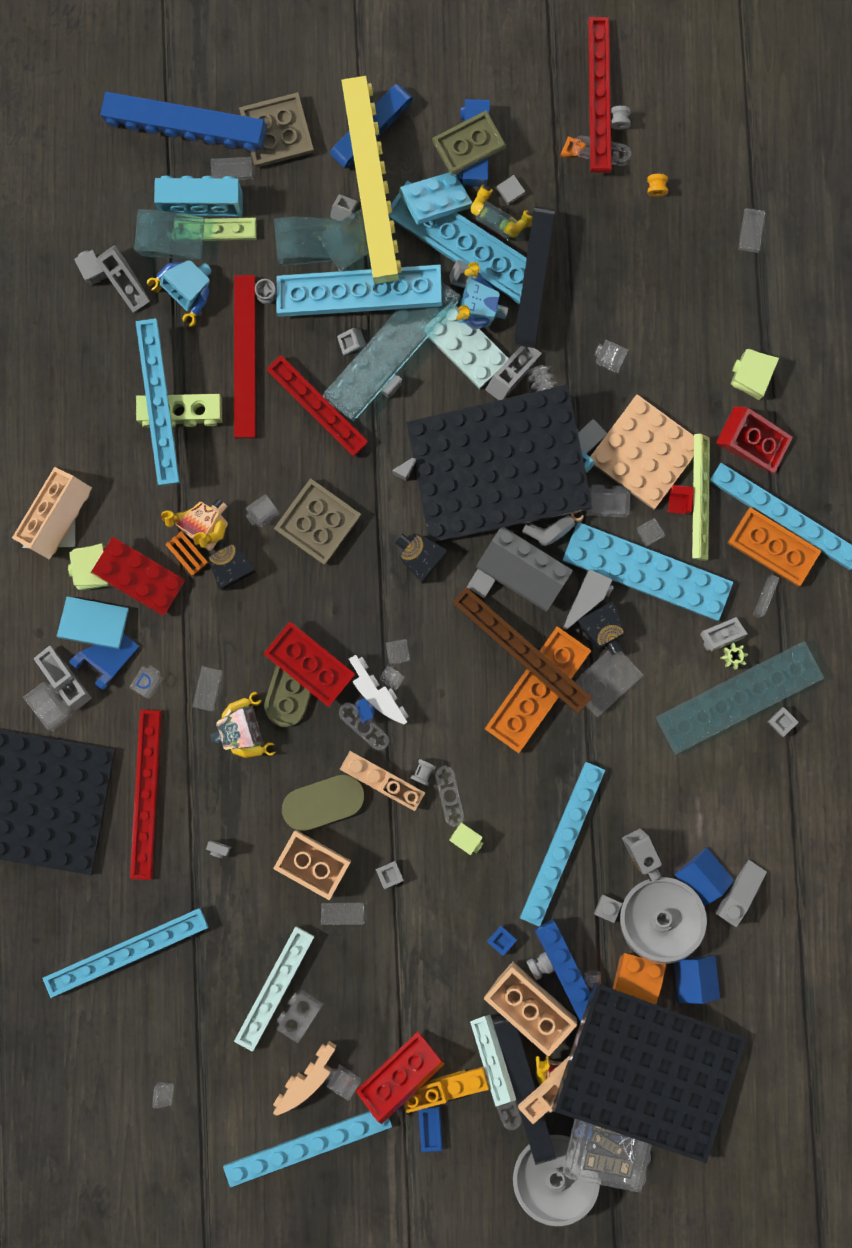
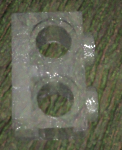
M303 990L299 994H293L288 1002L291 1005L288 1012L283 1011L276 1021L279 1023L277 1030L296 1043H299L323 1004ZM306 1001L310 1009L308 1011H301L298 1003ZM293 1019L297 1022L298 1027L296 1029H289L286 1022Z

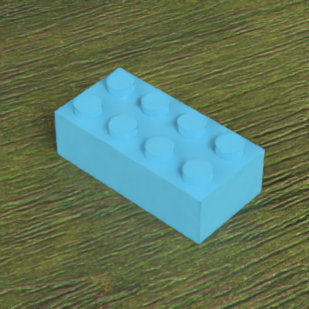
M161 176V178H155L154 203L161 217H243V192L239 179H235V177L225 176L223 179H218L212 176H203L202 178H194L192 176H182L181 178Z

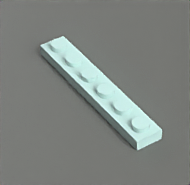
M297 926L294 928L234 1042L252 1052L254 1051L308 950L314 935Z

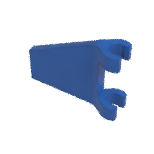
M123 633L120 650L94 645L77 653L69 663L78 669L85 660L103 674L95 684L104 690L139 646Z

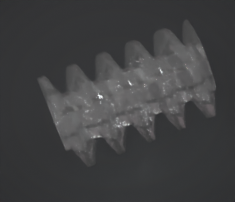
M541 365L526 371V375H531L528 381L535 382L531 386L532 390H545L553 388L557 384V381H550L554 373L547 374L551 366Z

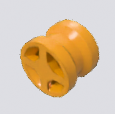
M652 174L648 176L649 188L647 194L649 196L661 197L668 194V188L666 187L668 182L667 175Z

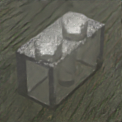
M592 485V488H589L593 509L586 510V516L621 518L629 516L630 490H625L624 486H613V489H605L604 485Z
M42 682L23 696V698L46 729L53 731L73 716L70 713L72 709L64 700L61 701L57 695L59 692L54 689L51 683Z

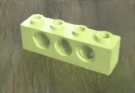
M220 394L168 395L172 427H175L176 424L194 427L196 423H204L205 426H217V423H222V397ZM146 395L136 396V420L142 427L150 428ZM183 407L185 409L184 413L176 416L175 410ZM198 407H205V412L202 415H196L195 411Z

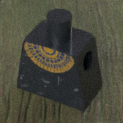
M402 534L395 542L404 550L400 554L399 559L420 583L424 582L447 554L446 549L419 534L412 541Z
M223 539L214 546L213 549L216 553L208 557L217 586L221 591L256 573L254 567L234 543L226 546Z
M614 602L578 620L577 625L596 649L600 650L607 646L612 656L623 650L618 639L622 638L625 632Z

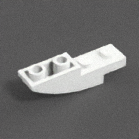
M356 655L351 657L349 660L359 675V678L352 682L359 692L382 714L405 725L407 723L406 718L409 716L403 706L398 708L395 700L398 698L392 688L387 690L386 687L377 690L376 687L379 686V683L374 675L369 677L365 669L369 667L363 657L359 659Z

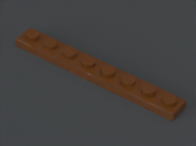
M467 587L452 602L577 714L592 700L590 695Z

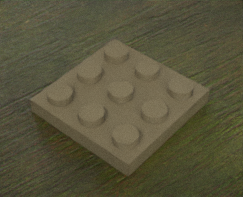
M298 92L239 107L241 116L263 119L267 125L262 151L256 150L251 152L255 168L314 153Z
M310 478L274 527V530L320 563L326 565L361 517V514Z

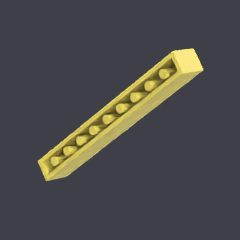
M366 76L343 79L342 87L374 284L398 281V273H402L400 260L395 259V253H399L397 240H392V233H395L394 220L389 221L388 214L392 213L391 202L386 201L385 194L389 193L387 181H383L382 174H386L384 161L380 162L379 155L383 154L381 141H376V135L380 134L378 122H373V116L376 115L375 103H370L369 96H373L372 84L367 83Z

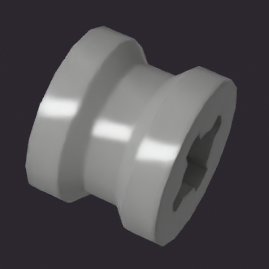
M615 106L611 108V128L620 130L631 126V121L629 120L631 109L629 107Z

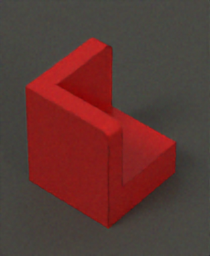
M673 485L669 493L668 513L689 515L692 512L694 487Z

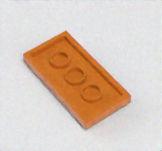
M751 507L748 508L728 541V544L798 587L801 586L821 553V550Z

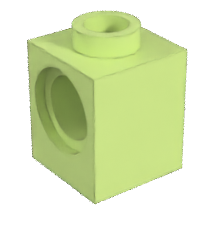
M462 822L449 839V841L470 855L472 852L477 853L483 845V842H481L483 837Z

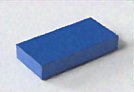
M440 1105L418 1110L421 1152L442 1151Z

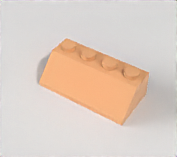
M54 467L12 538L50 560L51 556L56 553L60 541L67 534L72 521L78 516L82 504L88 499L92 487Z
M514 962L499 976L484 997V1000L548 1057L577 1026V1018Z

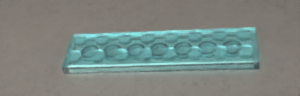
M442 282V306L397 309L322 396L354 422L427 339L436 326L441 323L450 310L461 300L460 295Z
M803 641L656 716L655 719L672 752L676 755L824 679L807 644Z

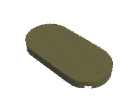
M276 665L264 704L268 718L278 726L290 727L296 725L303 719L312 693Z
M338 775L290 792L283 801L282 815L285 822L293 829L299 831L310 830L355 814L363 804L364 790L360 782L348 775Z

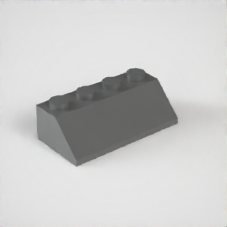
M504 527L499 529L476 566L477 569L546 612L573 571Z

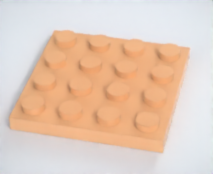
M636 395L590 458L595 462L594 467L654 510L694 457V436L639 395Z

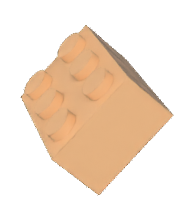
M295 830L273 869L330 900L351 860Z

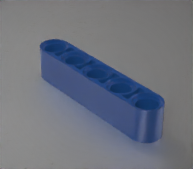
M398 83L391 87L375 104L376 115L373 116V122H378L380 135L407 109L413 100V97ZM350 130L330 151V156L344 169H347L354 163Z

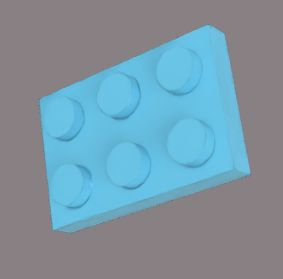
M445 173L402 186L399 190L417 225L469 209L472 205V201L456 174L451 176L450 173Z

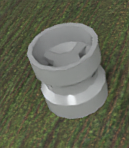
M261 279L256 283L255 293L259 302L265 305L273 303L277 298L274 283L269 279Z
M546 952L540 954L536 960L531 958L526 961L535 980L542 978V974H550L555 971Z

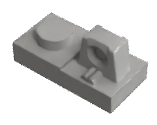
M737 617L702 631L700 636L704 640L703 645L706 650L712 652L744 639L747 632Z

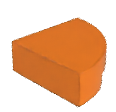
M568 136L560 156L564 158L576 157L585 150L587 144Z

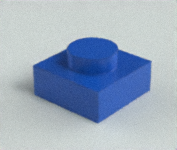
M366 698L359 700L355 706L364 725L372 721V715L375 713L372 704L368 703Z
M500 925L487 940V943L504 956L517 939Z

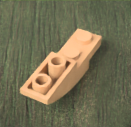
M349 751L340 768L341 771L413 811L417 809L425 794L420 789Z
M329 1041L326 1046L324 1044L321 1045L316 1053L318 1059L315 1064L310 1062L304 1072L307 1075L306 1077L299 1072L296 1077H290L285 1085L287 1088L284 1096L279 1094L273 1104L276 1107L273 1114L277 1116L298 1106L320 1087L331 1072L332 1068L327 1066L326 1063L336 1048L335 1044Z
M569 1057L550 1073V1077L518 1105L520 1111L532 1124L547 1111L550 1113L553 1111L551 1109Z

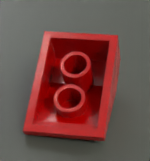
M734 406L716 444L730 453L775 474L793 437L747 407Z

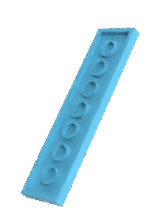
M409 181L405 183V185L412 184ZM398 193L391 204L392 213L388 214L389 220H394V223L455 263L457 260L467 265L468 263L477 262L480 267L479 273L489 285L520 304L526 257L458 213L417 225L400 193Z
M441 265L401 267L402 273H398V281L374 284L372 269L277 276V316L442 306Z
M579 522L575 526L562 560L586 571L590 569L612 579L614 582L715 621H719L733 582Z

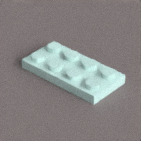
M451 302L423 329V333L481 389L509 358L480 329L473 330L465 323L457 322L456 316L459 314V311L456 309L458 307Z

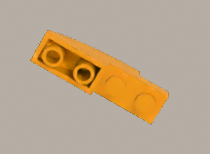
M484 1067L468 1071L462 1070L427 1081L403 1104L406 1113L488 1090L490 1086Z

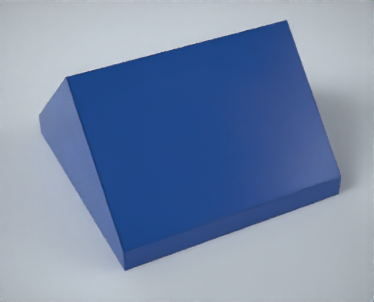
M707 847L674 874L679 881L685 883L696 892L704 906L721 897L734 881Z
M715 955L690 957L673 963L678 1003L703 1004L720 999Z

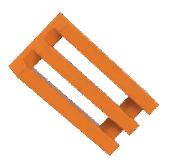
M182 531L165 544L192 576L208 564L207 560ZM181 538L202 561L200 565L179 542ZM174 544H176L181 549V551L196 567L194 570H192V568L186 563V561L181 557V555L175 550V548L173 547Z

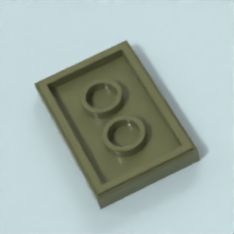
M487 110L432 138V142L451 176L506 148V144Z

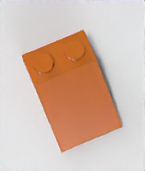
M624 953L619 959L613 989L656 1004L666 964L655 963Z

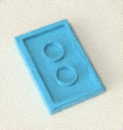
M66 597L57 637L120 650L129 609Z

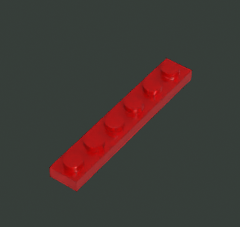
M282 355L266 369L353 457L368 444V441Z

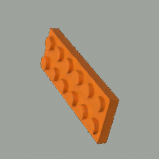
M557 626L540 649V652L572 679L591 650ZM526 669L487 724L485 730L517 753H520L558 699V696Z

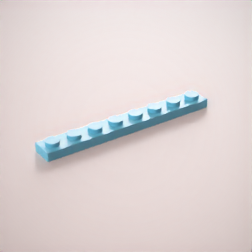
M155 318L136 321L158 486L179 484L180 479L158 320Z
M722 463L719 464L709 480L710 483L821 550V553L848 570L852 569L851 544Z
M588 762L584 763L520 915V919L540 927L605 772L604 769Z
M198 908L42 979L50 998L207 929L209 926L201 908Z
M367 1111L225 1164L223 1168L231 1188L392 1128L390 1118H388L381 1125L372 1113Z

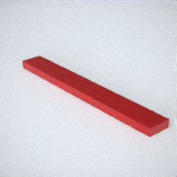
M589 17L590 173H611L609 17Z
M234 275L235 439L256 438L255 275Z
M140 710L130 879L152 880L162 720V711Z

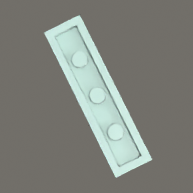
M491 1015L470 1021L495 1106L515 1101L516 1097Z

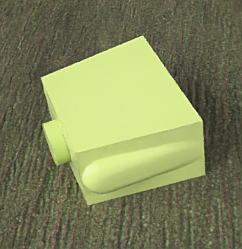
M746 349L741 359H737L732 371L735 374L731 385L760 400L765 394L779 358L762 354L752 349Z
M104 544L76 548L69 552L71 564L68 565L70 577H73L74 586L78 590L112 587L90 573L106 548Z

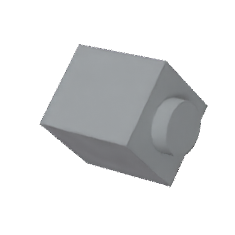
M93 250L83 251L74 259L88 286L107 278V275L97 263V256Z

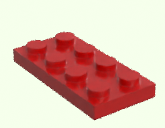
M114 537L111 538L90 572L161 616L165 615L185 582L183 578Z
M291 622L286 625L264 652L267 658L328 707L331 706L356 675Z
M417 1032L356 1090V1093L377 1122L382 1125L444 1065V1062L422 1034Z

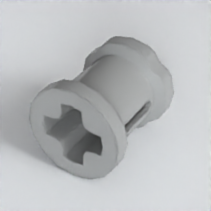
M419 759V765L411 779L428 786V779L436 766Z

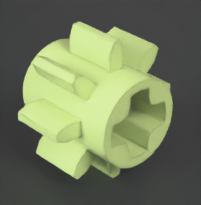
M732 643L730 650L723 648L725 655L720 657V659H725L727 662L725 667L733 665L734 670L738 669V663L741 665L746 664L743 659L748 654L743 653V645L735 648V644ZM736 652L737 659L732 661V655L730 653Z

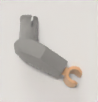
M577 512L572 513L571 516L566 515L545 529L529 522L525 525L522 533L538 540L541 546H547L564 536L575 526V523H580L584 515L580 518L574 517V514Z

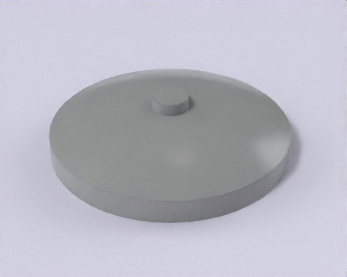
M659 877L654 881H649L648 879L636 885L626 896L620 914V926L627 944L639 956L655 963H674L690 956L702 942L707 925L706 911L696 892L685 883L667 877Z
M549 1135L556 1159L535 1165L530 1145H528L519 1155L514 1167V1192L521 1207L534 1220L548 1226H567L581 1220L594 1206L599 1194L600 1175L599 1172L583 1170L587 1151L584 1145L567 1136Z

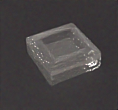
M655 518L636 528L646 547L665 536Z

